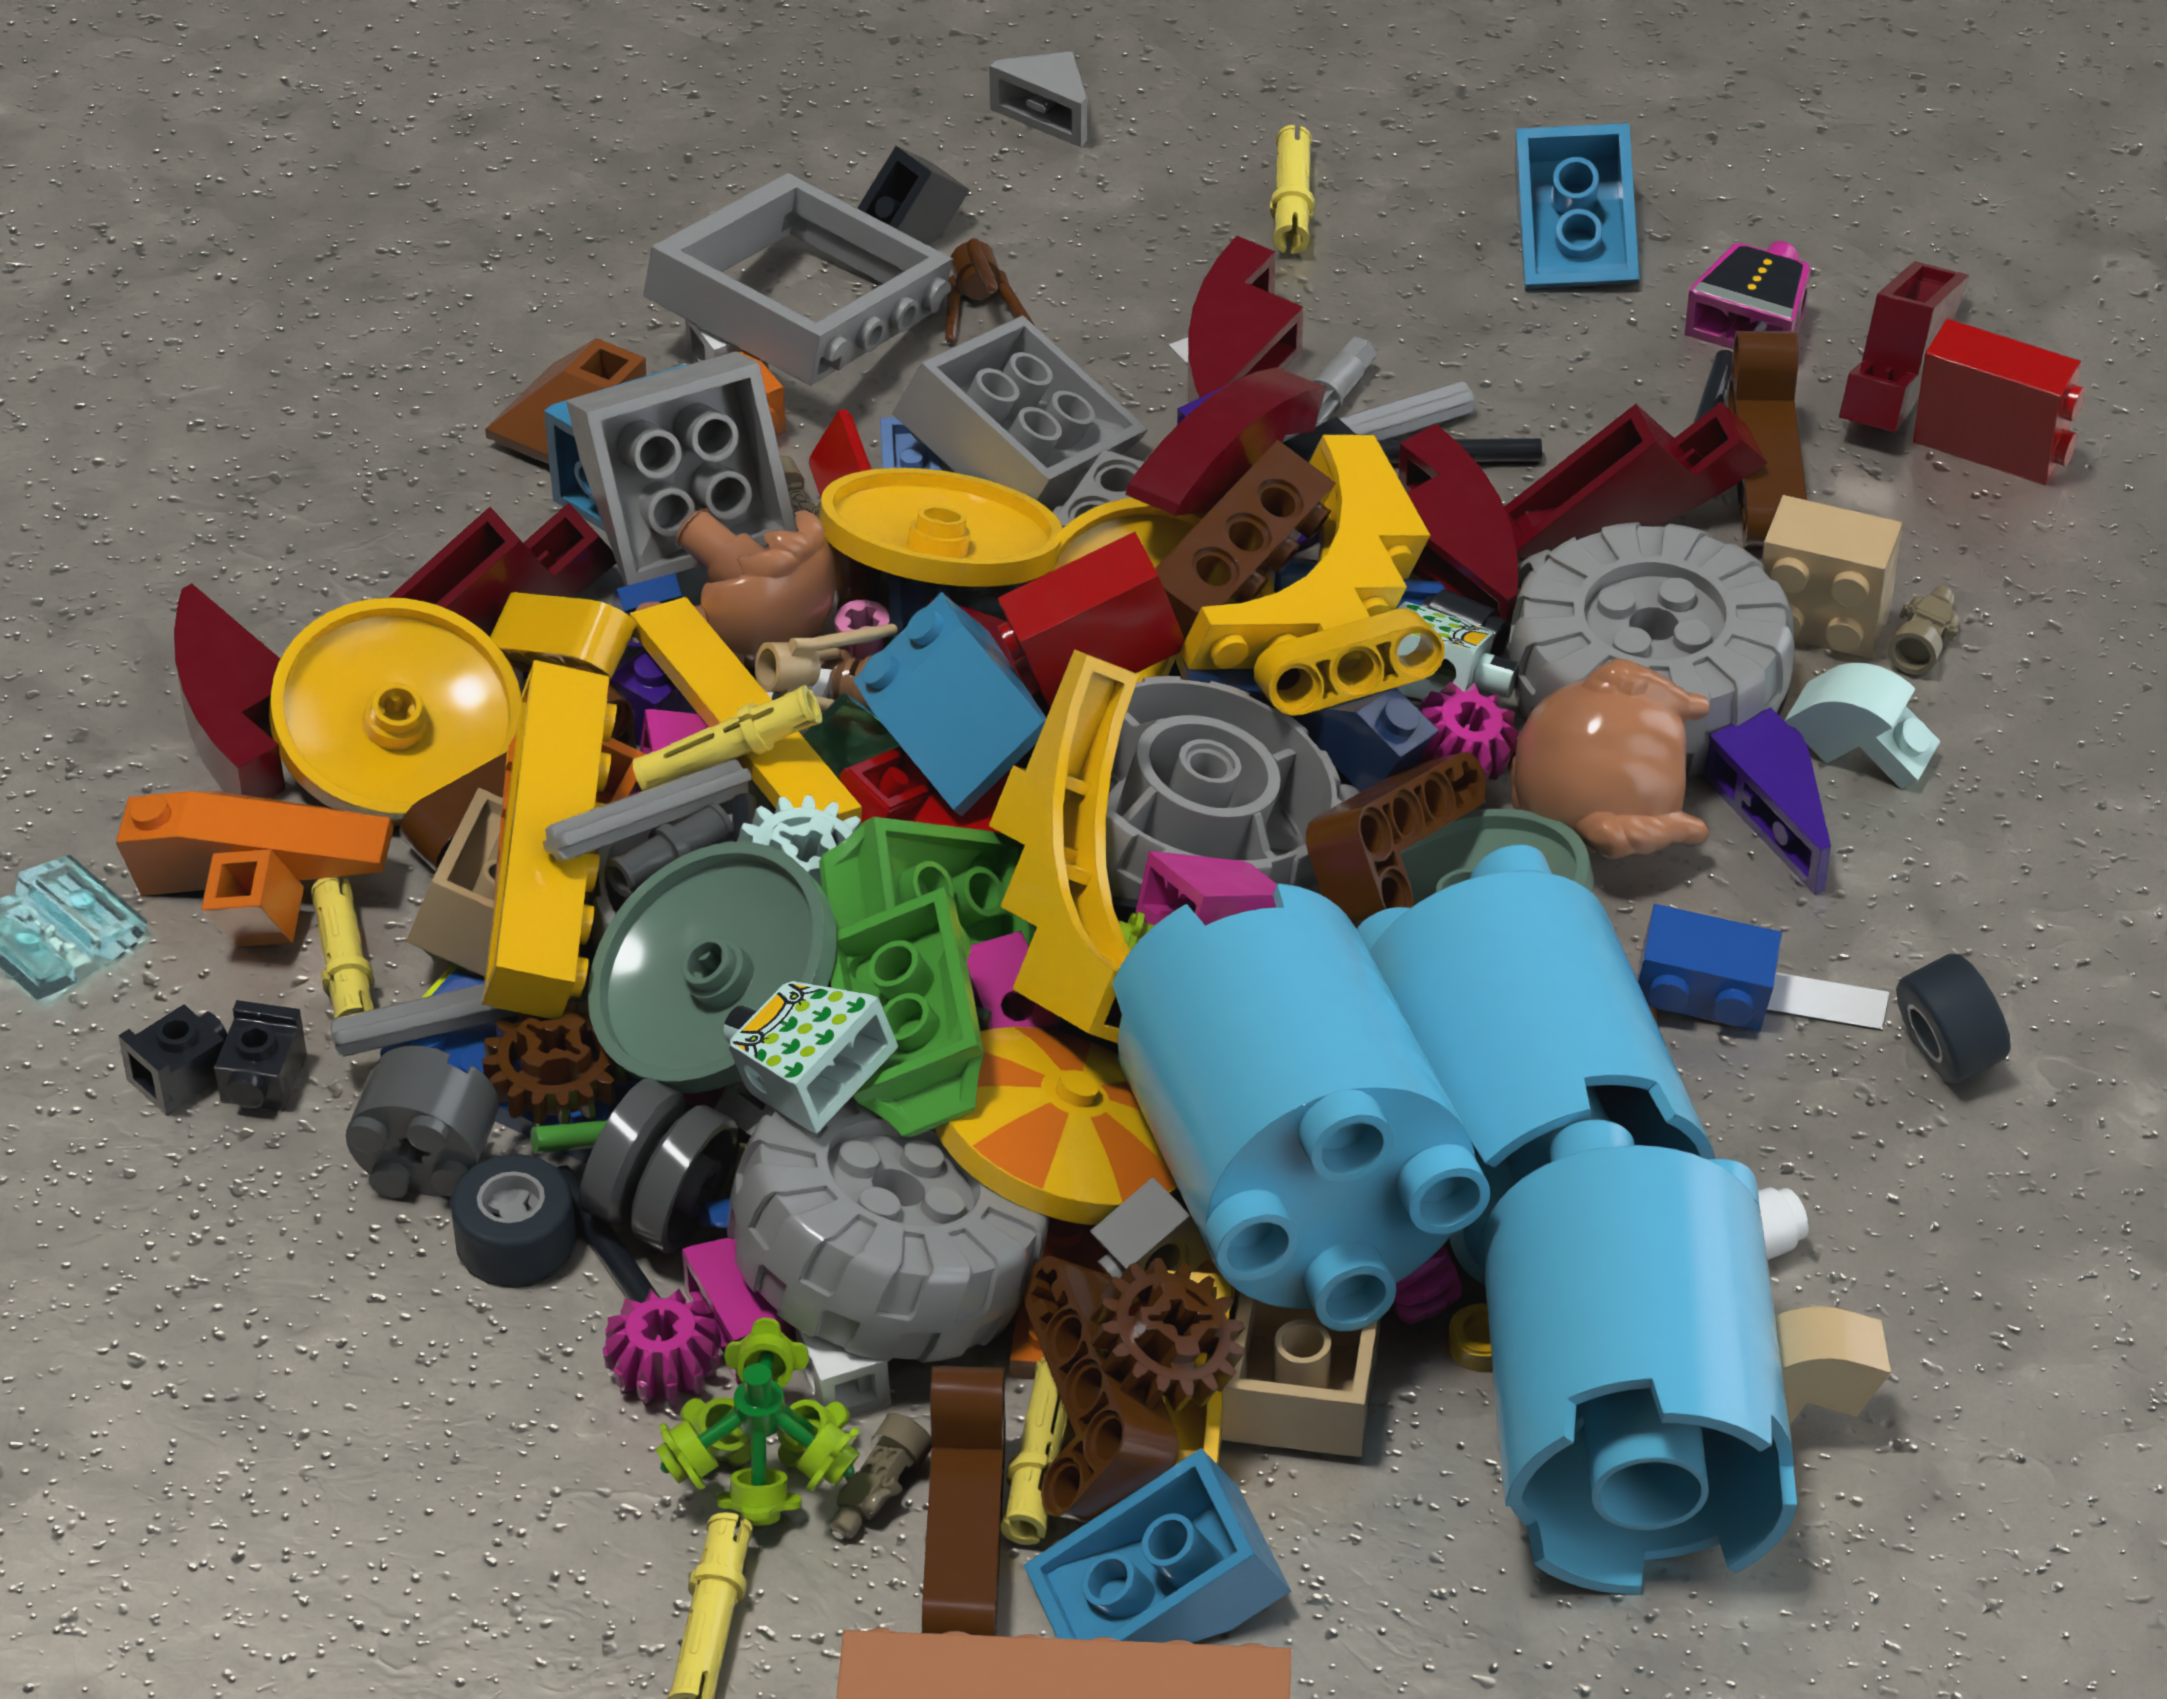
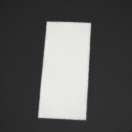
M1776 972L1774 988L1767 1010L1882 1030L1889 992Z

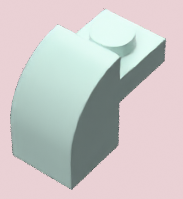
M1868 663L1838 665L1807 682L1784 720L1789 726L1796 728L1801 733L1805 743L1826 764L1860 746L1900 789L1919 780L1940 743V740L1906 706L1915 688L1896 673Z

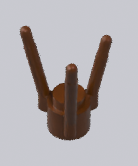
M973 238L955 248L951 254V258H953L951 266L953 275L948 280L951 284V292L947 294L945 340L948 344H954L957 340L960 296L962 295L975 300H981L998 291L1015 318L1023 315L1034 325L1011 288L1006 273L999 270L993 249L988 244Z

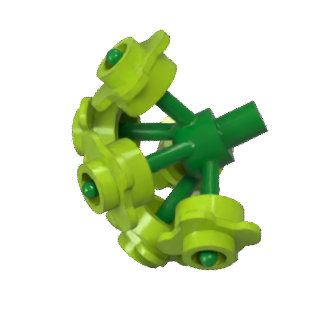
M768 1317L759 1318L754 1321L752 1332L741 1341H732L726 1346L725 1362L730 1368L737 1369V1374L742 1381L735 1390L734 1399L720 1397L712 1399L705 1404L701 1399L693 1398L685 1403L681 1409V1423L672 1429L665 1422L658 1426L661 1430L660 1434L665 1441L655 1448L662 1460L660 1469L663 1473H670L678 1484L690 1477L700 1491L706 1487L703 1482V1476L719 1466L717 1461H727L732 1466L738 1467L745 1464L751 1457V1467L738 1470L731 1475L730 1491L719 1493L716 1496V1505L722 1509H732L738 1512V1520L740 1522L746 1518L754 1526L773 1524L780 1520L781 1511L796 1510L802 1505L801 1495L787 1493V1475L781 1470L766 1467V1437L777 1432L778 1440L781 1444L778 1449L780 1461L787 1467H796L811 1479L805 1488L810 1493L817 1486H821L824 1481L835 1488L844 1477H851L855 1471L853 1464L860 1455V1452L851 1445L861 1430L855 1426L849 1433H845L842 1430L850 1418L848 1409L842 1403L833 1401L824 1407L817 1401L804 1399L793 1403L789 1407L784 1404L782 1388L790 1381L793 1370H802L807 1366L809 1351L803 1343L792 1342L781 1332L780 1323Z

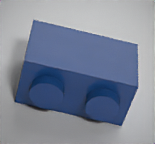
M1654 904L1642 945L1636 979L1648 1005L1651 1007L1731 1026L1761 1031L1774 988L1782 932Z

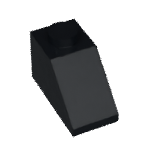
M895 146L857 209L928 245L941 238L970 189L934 163Z

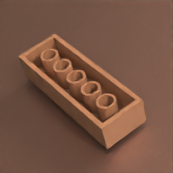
M876 1628L869 1631L843 1630L836 1699H1290L1292 1648L1268 1647L1259 1643H1246L1240 1646L1194 1644L1184 1640H1172L1165 1643L1119 1641L1109 1637H1098L1091 1640L1044 1638L1035 1634L1008 1637L970 1635L960 1631L932 1634L896 1632L885 1628Z

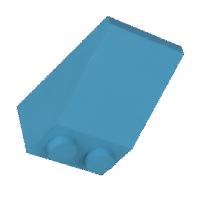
M1630 123L1516 128L1514 159L1525 289L1639 284Z
M942 592L927 607L916 612L910 619L908 626L882 651L874 654L867 661L863 670L853 679L875 716L951 808L960 816H963L1037 743L1046 721V717L990 632Z
M1202 1448L1024 1564L1025 1570L1058 1639L1091 1640L1098 1637H1109L1119 1641L1165 1643L1172 1640H1184L1193 1643L1231 1631L1291 1592L1238 1485Z

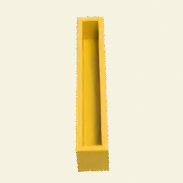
M534 660L519 703L482 1005L553 1020L562 1017L570 996L580 998L582 995L588 971V958L578 957L579 944H587L594 917V906L584 904L585 892L592 893L599 870L600 855L589 852L565 862L556 861L552 852L546 853L543 841L547 840L545 829L550 824L605 805L595 801L596 792L604 791L611 764V754L601 752L602 741L609 742L617 710L615 704L607 703L609 676Z

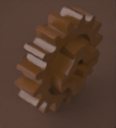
M570 999L567 1002L560 1019L552 1020L516 1012V1023L513 1024L499 1019L495 1023L497 1037L485 1038V1058L482 1059L483 1074L495 1088L499 1104L508 1101L509 1116L514 1119L526 1111L533 1112L534 1125L541 1126L546 1121L548 1115H557L561 1124H570L571 1113L580 1111L585 1117L592 1119L596 1117L595 1102L598 1100L602 1103L613 1105L616 1102L615 1087L626 1086L628 1081L627 1072L606 1053L599 1043L593 1030L589 1010L585 1014L579 1013L577 1000ZM592 1051H594L599 1058L597 1062L592 1060ZM514 1062L520 1064L519 1073L512 1067Z
M1155 1258L1146 1271L1137 1263H1132L1120 1278L1114 1276L1099 1296L1101 1301L1091 1314L1090 1320L1100 1326V1328L1090 1341L1092 1347L1108 1349L1110 1353L1101 1365L1104 1372L1120 1370L1126 1376L1120 1387L1122 1392L1126 1394L1136 1386H1139L1145 1390L1144 1397L1147 1406L1153 1408L1163 1395L1168 1396L1169 1403L1174 1411H1181L1191 1398L1200 1407L1205 1405L1216 1391L1221 1392L1236 1374L1234 1367L1244 1356L1245 1348L1236 1343L1235 1340L1245 1327L1243 1322L1227 1319L1225 1315L1234 1303L1231 1296L1215 1299L1211 1295L1210 1291L1215 1282L1214 1278L1209 1275L1199 1283H1196L1190 1279V1265L1182 1262L1174 1274L1168 1273L1162 1258ZM1141 1301L1142 1307L1135 1316H1128L1130 1306ZM1207 1353L1205 1364L1195 1368L1194 1361L1199 1354Z

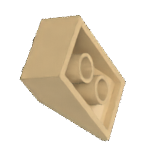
M478 787L431 881L406 942L423 949L429 956L437 960L453 962L485 978L493 918L492 909L503 798Z

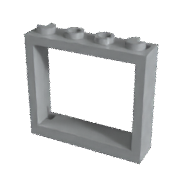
M786 173L651 247L643 296L811 386L836 370H841L845 365L863 354L872 352L878 345L900 332L907 331L912 325L932 313L938 312L943 307L945 295L951 292V284L948 280L953 258L798 177ZM791 234L884 284L816 323L722 272Z

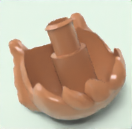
M709 508L692 513L677 532L676 546H681L708 569L706 579L709 583H705L702 588L701 604L694 607L746 669L755 668L756 655L763 643L789 642L791 638L816 637L831 612L836 585L835 555L831 544L824 535L825 530L821 521L809 511L793 512L797 526L796 532L773 530L764 533V541L768 545L766 548H763L747 533H741L736 536L709 513ZM644 602L637 607L636 611L662 603Z
M1615 658L1601 665L1584 680L1557 689L1532 710L1519 734L1516 744V755L1510 765L1513 808L1530 811L1539 816L1566 824L1580 836L1586 846L1588 855H1591L1595 850L1607 859L1644 856L1664 850L1671 845L1695 846L1706 842L1709 829L1705 822L1698 817L1683 812L1682 807L1686 789L1687 753L1684 722L1698 720L1707 715L1711 706L1708 699L1698 693L1687 692L1673 681L1648 667L1622 658Z

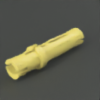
M1288 125L1279 130L1276 136V191L1273 192L1271 197L1270 213L1275 220V231L1273 233L1275 247L1280 252L1285 253L1286 238L1291 240L1290 254H1297L1304 251L1309 245L1310 234L1308 224L1314 211L1315 199L1309 191L1312 136L1305 127L1300 126L1299 140H1296L1295 125Z
M803 685L768 703L757 706L752 702L740 707L736 716L720 724L701 730L660 750L633 759V771L642 791L751 752L760 755L772 750L774 742L797 731H802L822 723V712L812 690H808L807 685Z
M339 877L320 878L313 884L311 889L326 970L323 969L321 972L324 992L331 997L334 1019L374 1009L370 994V986L373 987L374 984L372 965L363 956L358 920L353 903L352 884L345 877L340 882L342 894L339 888Z
M1045 1356L1041 1358V1362L1037 1361L1035 1365V1377L1025 1415L1019 1451L1008 1463L1006 1481L1010 1486L1005 1514L1000 1524L1001 1531L1010 1541L1023 1545L1037 1544L1040 1542L1041 1537L1044 1539L1046 1536L1048 1513L1042 1505V1482L1047 1469L1062 1452L1069 1420Z
M727 1512L716 1513L708 1520L707 1535L701 1561L696 1566V1570L692 1569L688 1581V1591L692 1595V1600L671 1691L667 1699H714L734 1607L738 1604L739 1600H743L747 1586L746 1578L743 1576L742 1571L748 1544L753 1535V1526L749 1520L744 1518L740 1522L738 1534H734L739 1517L737 1514Z

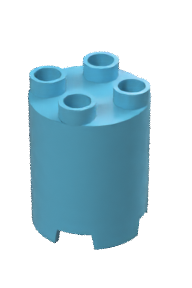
M1510 845L1497 849L1485 856L1475 866L1470 879L1438 891L1412 908L1394 907L1379 911L1365 919L1357 927L1361 939L1471 1139L1475 1159L1489 1183L1490 1199L1483 1213L1469 1226L1453 1232L1448 1238L1459 1264L1478 1282L1485 1285L1482 1250L1483 1230L1492 1210L1504 1194L1517 1182L1533 1171L1551 1163V1142L1557 1133L1565 1127L1585 1120H1606L1619 1124L1629 1131L1633 1137L1634 1145L1676 1149L1705 1159H1715L1713 1148L1604 906L1587 888L1568 878L1552 874L1545 856L1538 849L1528 845Z
M1277 883L1273 893L1276 908H1262L1241 912L1219 919L1206 926L1186 904L1162 919L1138 941L1125 958L1113 980L1112 986L1122 1013L1118 1032L1119 1055L1117 1060L1216 1268L1225 1280L1246 1296L1262 1303L1292 1309H1314L1320 1322L1332 1330L1354 1331L1367 1327L1380 1319L1391 1307L1396 1295L1395 1283L1423 1265L1441 1248L1453 1232L1469 1226L1487 1207L1490 1199V1186L1475 1159L1471 1139L1357 929L1349 917L1336 904L1311 890Z
M1585 1120L1571 1124L1562 1129L1553 1138L1550 1145L1551 1163L1533 1171L1511 1187L1492 1210L1483 1230L1482 1250L1505 1507H1511L1514 1514L1527 1526L1534 1565L1555 1578L1582 1588L1614 1594L1640 1595L1644 1560L1687 1555L1719 1544L1727 1567L1735 1573L1740 1572L1766 1555L1782 1539L1789 1529L1797 1510L1793 1449L1756 1177L1747 1166L1737 1161L1705 1159L1676 1149L1634 1145L1633 1137L1629 1131L1614 1122Z

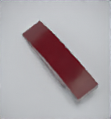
M1236 236L1217 257L1204 278L1192 308L1188 331V403L1254 372L1276 367L1284 370L1302 352L1304 307L1274 295L1276 251Z
M1914 261L1877 293L1863 358L1848 374L1839 418L1896 432L1919 399L1925 352L1946 319H1955L1968 284V274Z
M1277 367L1257 371L1233 381L1196 407L1161 441L1130 480L1125 495L1175 516L1210 511L1277 440L1283 443L1285 435L1314 432L1326 386Z
M1722 401L1675 438L1641 407L1634 404L1514 498L1504 508L1512 525L1518 555L1520 557H1529L1546 549L1551 552L1573 537L1579 540L1602 532V527L1635 522H1639L1641 526L1655 527L1699 507L1732 488L1765 465L1767 461L1747 424Z
M1435 423L1400 443L1398 478L1430 533V537L1412 572L1424 581L1441 582L1447 590L1499 610L1501 618L1512 623L1513 611L1518 597L1519 576L1518 551L1511 522L1500 496L1481 467L1457 441Z
M569 502L524 543L501 517L489 507L388 598H406L438 605L466 618L490 637L511 593L518 592L573 598L595 582L617 562L611 548Z
M191 583L181 590L174 627L175 662L190 736L202 762L224 792L270 799L285 790L279 744L273 740L269 719L273 678L281 658Z

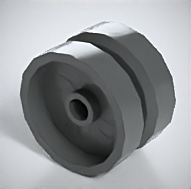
M652 1078L641 1080L628 1091L614 1109L599 1134L589 1156L580 1184L579 1204L583 1212L612 1227L623 1225L631 1220L632 1232L637 1240L665 1254L676 1252L690 1239L699 1227L698 1219L701 1203L703 1201L715 1200L725 1181L737 1147L739 1129L735 1120L707 1105L695 1106L687 1111L686 1101L681 1092Z

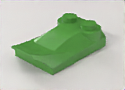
M872 817L864 821L839 845L823 853L819 860L822 889L830 902L836 930L942 887H945L954 899L959 923L967 932L971 945L1022 931L1029 947L1037 928L1000 907L1025 846L1001 832Z
M945 887L939 888L836 930L837 946L830 978L831 988L878 997L898 1044V1048L857 1090L853 1095L854 1099L858 1104L882 1117L901 1136L909 1138L973 1113L976 1107L978 1078L984 1052L967 959L971 952V941L967 932L959 923L956 904Z

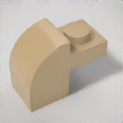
M1829 1306L1802 1307L1775 1316L1789 1426L1807 1403L1857 1417L1891 1374L1882 1320Z

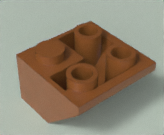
M596 338L548 367L485 429L486 438L549 464L544 410L552 404L647 376L646 358Z

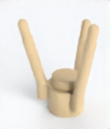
M887 624L813 638H791L789 642L763 643L757 652L755 660L757 682L765 692H780L781 697L803 685H807V687L814 686L820 676V662L840 658L841 651L837 647L895 636L898 633V627L895 624ZM815 695L822 712L886 729L870 710Z

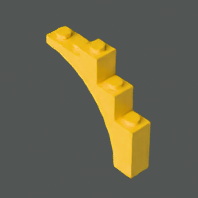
M1322 435L1309 463L1336 484L1324 504L1331 510V513L1318 531L1320 539L1318 564L1306 577L1278 593L1244 603L1201 607L1180 650V654L1189 670L1254 669L1257 658L1261 653L1275 644L1397 608L1407 588L1403 579L1409 578L1430 537V533L1375 435ZM1351 651L1345 654L1339 661L1337 672L1344 673L1354 669L1360 660L1361 651Z
M1074 649L1027 768L1025 770L1014 765L1012 766L989 826L1025 845L1000 907L1037 927L1012 989L1081 1030L1118 1043L1122 1013L1112 985L1120 966L1131 949L1124 939L1112 904L1106 868V813L1111 772L1121 728L1139 675Z

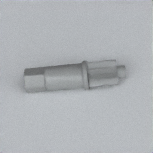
M1354 336L1343 350L1336 354L1318 377L1311 379L1313 382L1326 386L1316 425L1326 422L1333 413L1339 410L1343 405V399L1363 377L1366 369L1376 358L1377 353L1370 340Z

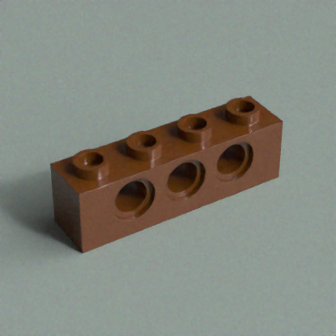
M1279 440L1262 455L1155 568L1185 640L1201 607L1244 603L1256 599L1268 581V578L1264 576L1268 570L1272 569L1279 574L1297 552L1300 544L1296 540L1301 535L1309 540L1312 539L1331 513V510L1324 504L1336 483Z

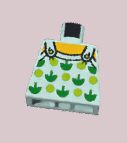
M1406 601L1397 608L1416 611L1441 636L1445 645L1444 659L1433 675L1423 680L1396 687L1404 696L1423 700L1425 697H1428L1431 691L1440 692L1451 681L1463 692L1475 683L1478 692L1482 690L1492 694L1499 693V696L1510 698L1516 685L1518 662L1490 654L1494 639V633L1490 629ZM1420 633L1406 636L1399 644L1398 655H1407L1413 652L1420 642Z
M796 981L783 984L759 1010L744 1005L735 1007L728 1014L723 1029L725 1040L729 1043L730 1053L749 1092L802 1127L816 1134L898 1048L878 997Z

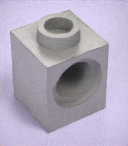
M1154 1177L1149 1179L1090 1231L1107 1253L1098 1261V1264L1112 1279L1114 1276L1120 1278L1132 1263H1137L1146 1271L1155 1258H1162L1167 1270L1176 1271L1182 1262L1190 1265V1271L1193 1272L1210 1257L1191 1215Z

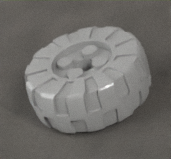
M1639 522L1602 527V532L1579 540L1573 537L1548 553L1544 564L1536 573L1531 571L1521 587L1513 611L1509 642V660L1518 662L1515 685L1516 704L1527 721L1532 710L1557 689L1586 679L1598 667L1615 658L1633 661L1658 672L1687 692L1698 693L1708 699L1711 706L1707 715L1698 720L1684 722L1687 738L1686 778L1704 775L1710 733L1731 724L1738 726L1770 707L1778 715L1783 710L1794 666V625L1789 601L1780 584L1769 578L1766 574V567L1759 560L1734 543L1724 544L1712 539L1711 535L1706 531L1675 524H1668L1665 527L1641 526Z
M1181 676L1143 678L1142 682L1136 683L1127 709L1111 772L1106 813V868L1111 897L1138 900L1149 851L1244 861L1255 866L1276 884L1298 886L1316 893L1319 885L1306 847L1308 823L1316 816L1343 802V800L1339 799L1341 781L1327 752L1318 748L1309 737L1308 730L1288 714L1281 713L1277 708H1272L1250 697V693L1214 681L1205 683L1182 680Z
M852 1096L817 1134L802 1127L776 1109L773 1110L771 1116L765 1115L761 1118L746 1145L734 1178L728 1210L727 1237L728 1239H734L736 1246L734 1261L745 1282L754 1293L758 1291L777 1310L776 1315L812 1338L816 1335L844 1347L846 1352L887 1361H890L892 1358L918 1359L923 1363L960 1357L966 1349L978 1343L986 1345L1005 1330L1024 1301V1286L1028 1274L1033 1266L1042 1258L1050 1217L1033 1212L1005 1199L972 1177L949 1154L941 1143L935 1129L928 1130L911 1138L901 1136L887 1121L868 1108L858 1104Z

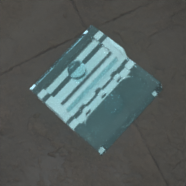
M67 855L18 872L16 893L0 898V968L36 1000H40L79 982L115 959L147 932L148 921L73 856Z

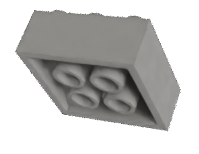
M1023 315L921 362L892 413L909 429L911 435L917 441L931 449L951 468L952 472L986 479L1015 489L1037 500L1052 512L1057 506L1063 505L1070 498L1080 472L1084 469L1089 470L1103 449L1123 455L1140 441L1148 431L1147 427Z
M735 351L566 400L579 458L625 586L702 566L681 546H676V536L680 526L692 513L698 510L709 508V513L736 536L741 533H747L762 547L768 546L764 541V533L768 531L786 530L796 532L797 527L759 362Z

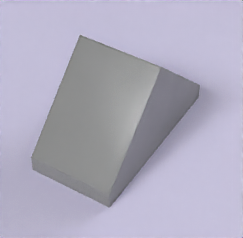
M1073 51L999 59L989 65L990 110L1080 148L1087 143V96Z

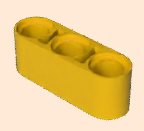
M513 592L509 595L490 638L502 650L511 667L519 671L530 673L534 660L569 668L585 665L592 668L597 674L609 676L610 681L637 623L623 611L600 601Z
M1406 608L1395 609L1275 644L1265 649L1257 658L1254 666V679L1258 688L1281 713L1291 716L1303 715L1423 680L1433 675L1441 666L1445 656V645L1441 636L1416 611ZM1420 633V642L1417 648L1407 655H1398L1400 642L1410 634ZM1351 651H1361L1360 660L1354 669L1344 673L1337 672L1339 661L1345 654ZM1295 668L1301 669L1300 678L1293 687L1287 690H1277V682L1284 672Z

